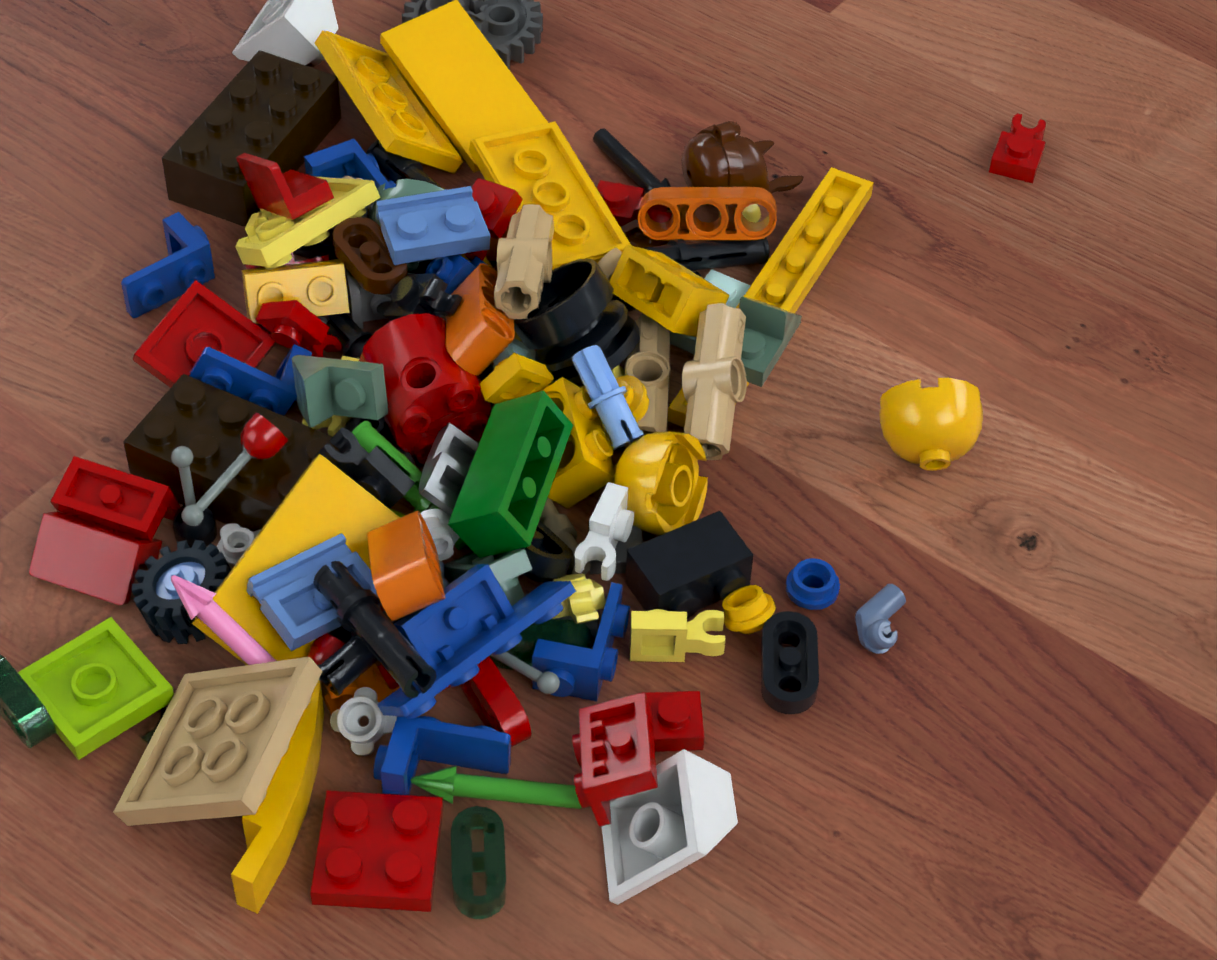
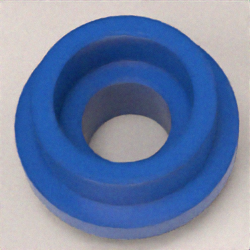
M815 558L805 559L799 562L787 576L786 593L793 603L809 610L827 608L836 601L839 595V578L833 567L823 560Z

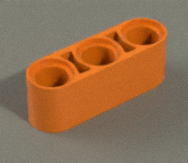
M659 187L647 192L641 200L638 224L643 234L654 240L764 239L774 230L777 221V206L772 194L759 187ZM710 204L718 208L721 215L714 222L707 223L697 218L695 210L701 205ZM759 204L765 207L769 214L761 222L755 223L745 219L742 214L743 210L749 205ZM653 205H665L670 208L673 217L667 222H655L649 217L648 209Z
M480 263L451 293V295L457 294L461 296L462 300L454 315L451 317L446 316V349L461 368L475 376L480 375L515 338L514 319H509L505 312L495 308L494 289L498 276L497 271L484 263Z
M418 510L367 532L373 584L380 602L392 622L446 598L437 549L427 524Z

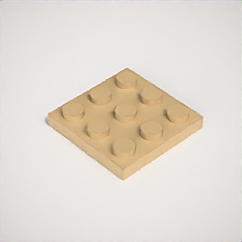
M310 657L184 674L113 813L127 826L255 815L258 807L266 797L267 788L281 758L289 748V741L297 724L311 701V695L321 676L322 670Z

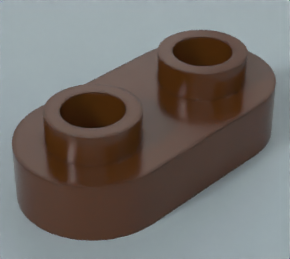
M353 217L342 221L335 227L333 231L335 255L344 263V266L361 287L373 294H391L395 285L408 274L407 263L393 264L378 223L369 218Z

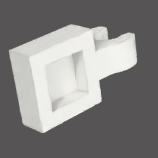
M610 482L607 483L589 520V532L585 540L575 550V572L582 573L587 562L598 560L602 562V580L608 581L615 574V548L618 541L626 542L628 540L634 522V512L627 510L628 487Z

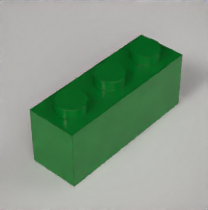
M544 390L494 404L449 519L448 526L479 558L531 545L573 428L572 422Z

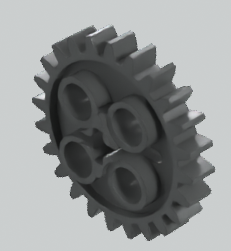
M411 0L412 2H405L402 24L454 0ZM458 0L509 70L510 60L522 64L524 62V53H535V44L541 43V32H543V13H541L540 2H534V0Z

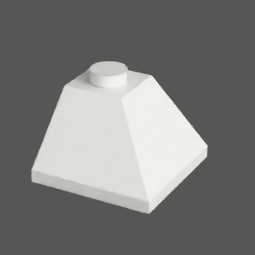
M268 0L232 53L238 59L250 61L261 50L302 65H307L310 62L314 66L318 65L325 58L314 42L322 30L334 34L338 30L332 0Z
M683 749L656 765L658 788L610 800L611 824L602 826L610 902L619 905L706 856L738 824L731 774Z

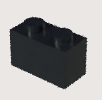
M717 511L627 549L625 583L645 611L663 609L687 612L688 619L698 610L724 600L733 591L750 585L753 553L723 513Z

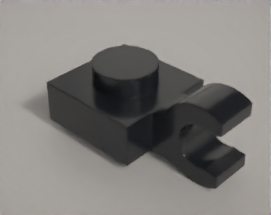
M406 274L405 278L401 279L392 290L391 302L383 316L390 321L409 314L422 313L451 317L459 306L462 297L457 294L445 293L448 284L436 274Z
M343 427L329 440L339 449L340 453L327 443L315 455V458L319 454L324 456L389 509L415 484L377 446L368 453L359 444L354 434Z

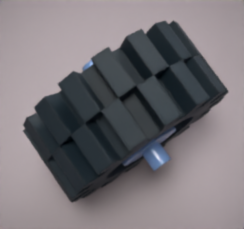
M186 540L177 542L176 551L171 552L170 548L166 546L159 550L163 556L162 558L156 560L150 556L145 561L149 570L139 569L135 578L138 583L132 584V593L135 596L133 600L155 636L160 635L162 641L168 643L175 638L178 644H187L189 635H193L196 642L206 638L204 633L192 624L197 616L192 620L190 619L171 581V576L176 575L215 593L231 571V568L223 553L219 552L215 545L210 543L206 547L204 541L195 540L192 548H190Z

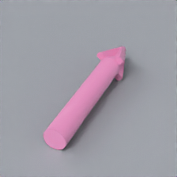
M176 575L171 576V581L191 620L197 616L248 665L277 661L213 600L216 593Z

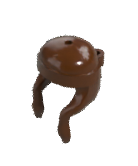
M734 121L714 124L701 130L688 141L682 153V172L688 187H759L772 194L777 191L783 192L794 189L804 179L803 176H781L769 181L763 155L775 143L771 140L753 142L747 137L739 136L741 128Z

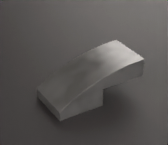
M450 422L439 430L422 471L419 494L451 516L479 444Z

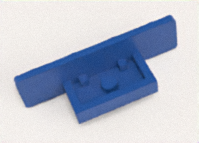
M477 564L444 588L446 596L444 600L409 614L394 623L396 628L420 656L436 671V680L432 687L424 694L412 682V685L418 691V697L415 698L407 697L400 687L378 703L377 706L382 714L413 719L430 710L437 702L434 696L449 685L455 687L467 682L480 671L477 664L491 654L499 655L515 647L522 640L520 633L533 623L540 624L558 615L564 608L561 602L576 592L571 581L544 582L511 606L488 564Z

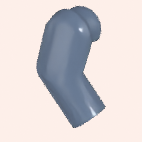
M887 584L859 608L855 614L859 641L864 648L872 653L883 654L897 642V630L891 631V621L888 619L906 604V598L896 585Z

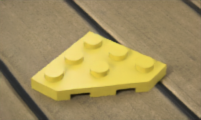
M317 177L327 180L334 198L294 220L260 208V212L251 215L245 227L248 236L239 239L235 246L242 263L263 266L267 270L275 269L288 263L292 259L291 253L302 246H311L325 240L330 235L329 229L348 218L362 217L366 213L365 207L381 198L374 181Z

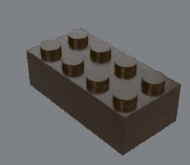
M259 50L162 157L168 199L246 227L251 215L260 212V208H258L236 157L247 153L276 162L282 174L289 170L297 171L304 163V156L312 154L341 119L338 78L335 75Z
M183 374L123 441L130 474L169 486L177 502L185 505L179 467L175 466L171 460L173 450L179 446H186L193 453V461L189 466L195 499L198 502L243 452L241 432L245 424L255 413L265 417L286 436L288 442L271 458H251L208 506L216 520L225 524L236 523L240 527L247 528L253 532L264 527L311 464L315 455L327 443L333 446L337 452L340 453V451L329 441L332 436L186 374Z

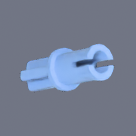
M593 345L577 352L572 357V361L592 400L588 403L590 409L596 408L613 443L614 450L624 447L627 442L630 444L635 439L644 436L623 395L627 390L625 386L619 387L601 348L598 345Z

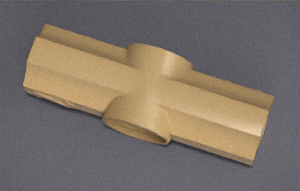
M523 205L521 211L511 217L507 238H499L498 276L494 289L495 308L505 312L509 319H526L533 309L539 307L543 283L551 282L554 221L553 215L547 214L540 205Z
M724 303L709 304L705 311L700 312L694 360L687 361L682 371V388L688 403L684 433H688L699 440L705 451L706 460H720L724 454L729 453L735 403L743 401L747 388L746 372L741 360L746 316L740 308H733Z
M641 315L635 321L641 330L640 340L634 350L626 357L624 376H634L646 387L649 407L644 417L637 422L640 430L646 435L654 432H667L670 382V330L647 315ZM628 442L625 443V447L630 445Z

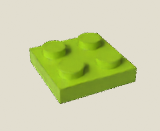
M112 617L14 674L18 688L78 760L168 705L174 695L171 684Z

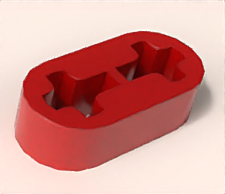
M488 656L477 664L480 671L473 678L461 684V687L483 724L498 732L508 733L511 736V747L531 738V726L520 701L492 659Z

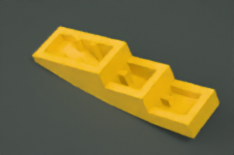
M319 680L311 695V701L304 710L289 741V748L281 758L267 788L265 799L258 807L255 815L242 816L247 850L231 873L237 905L257 914L286 865L307 813L320 762L324 723V705L321 682Z

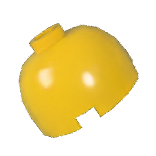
M938 378L939 387L921 388V379L896 385L883 393L880 398V424L883 436L893 452L911 463L920 464V468L924 470L937 471L949 467L951 461L959 459L974 447L982 429L983 408L978 387L967 381L953 378Z
M654 432L635 439L622 453L618 463L614 466V480L611 483L628 487L627 510L634 512L633 526L642 529L644 532L660 536L698 520L704 506L708 477L699 476L698 460L706 461V456L697 438L688 433Z

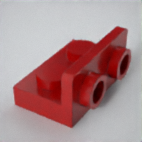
M645 692L579 709L580 733L572 735V743L580 768H582V773L574 775V785L581 807L583 809L591 807L599 827L611 824L610 800L658 788L652 712Z

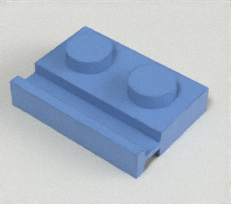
M471 186L376 201V218L380 220L381 231L394 265L490 249L491 235L479 205L472 197L473 191Z
M342 533L248 580L247 593L250 597H256L261 604L260 610L291 651L341 626L337 620V617H339L337 611L325 596L315 588L313 583L315 575L324 565H327L337 577L338 574L331 567V562H342L363 589H370L378 597L373 584L371 570L356 551L352 553L345 544L346 538Z

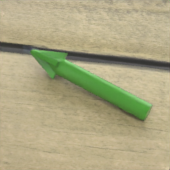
M457 765L410 779L412 784L437 797H443V800L453 804L454 796L582 809L576 794L575 785L456 773Z

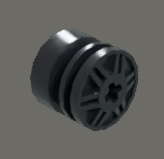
M591 258L578 259L552 270L551 282L543 283L539 307L533 309L526 319H514V330L528 349H537L535 361L545 364L548 371L553 375L554 380L551 384L564 377L579 387L584 386L572 361V357L586 347L598 345L612 370L634 350L640 340V328L635 320L627 316L628 310L619 300H611L614 288L597 262Z

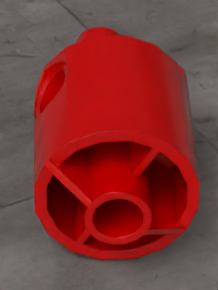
M429 313L409 314L390 321L371 336L363 347L359 361L383 364L388 402V414L384 416V419L396 443L406 453L410 452L419 463L425 464L439 430L449 422L474 441L481 439L491 412V403L484 399L479 384L481 380L478 375L475 376L465 371L448 353L446 349V321L443 318Z

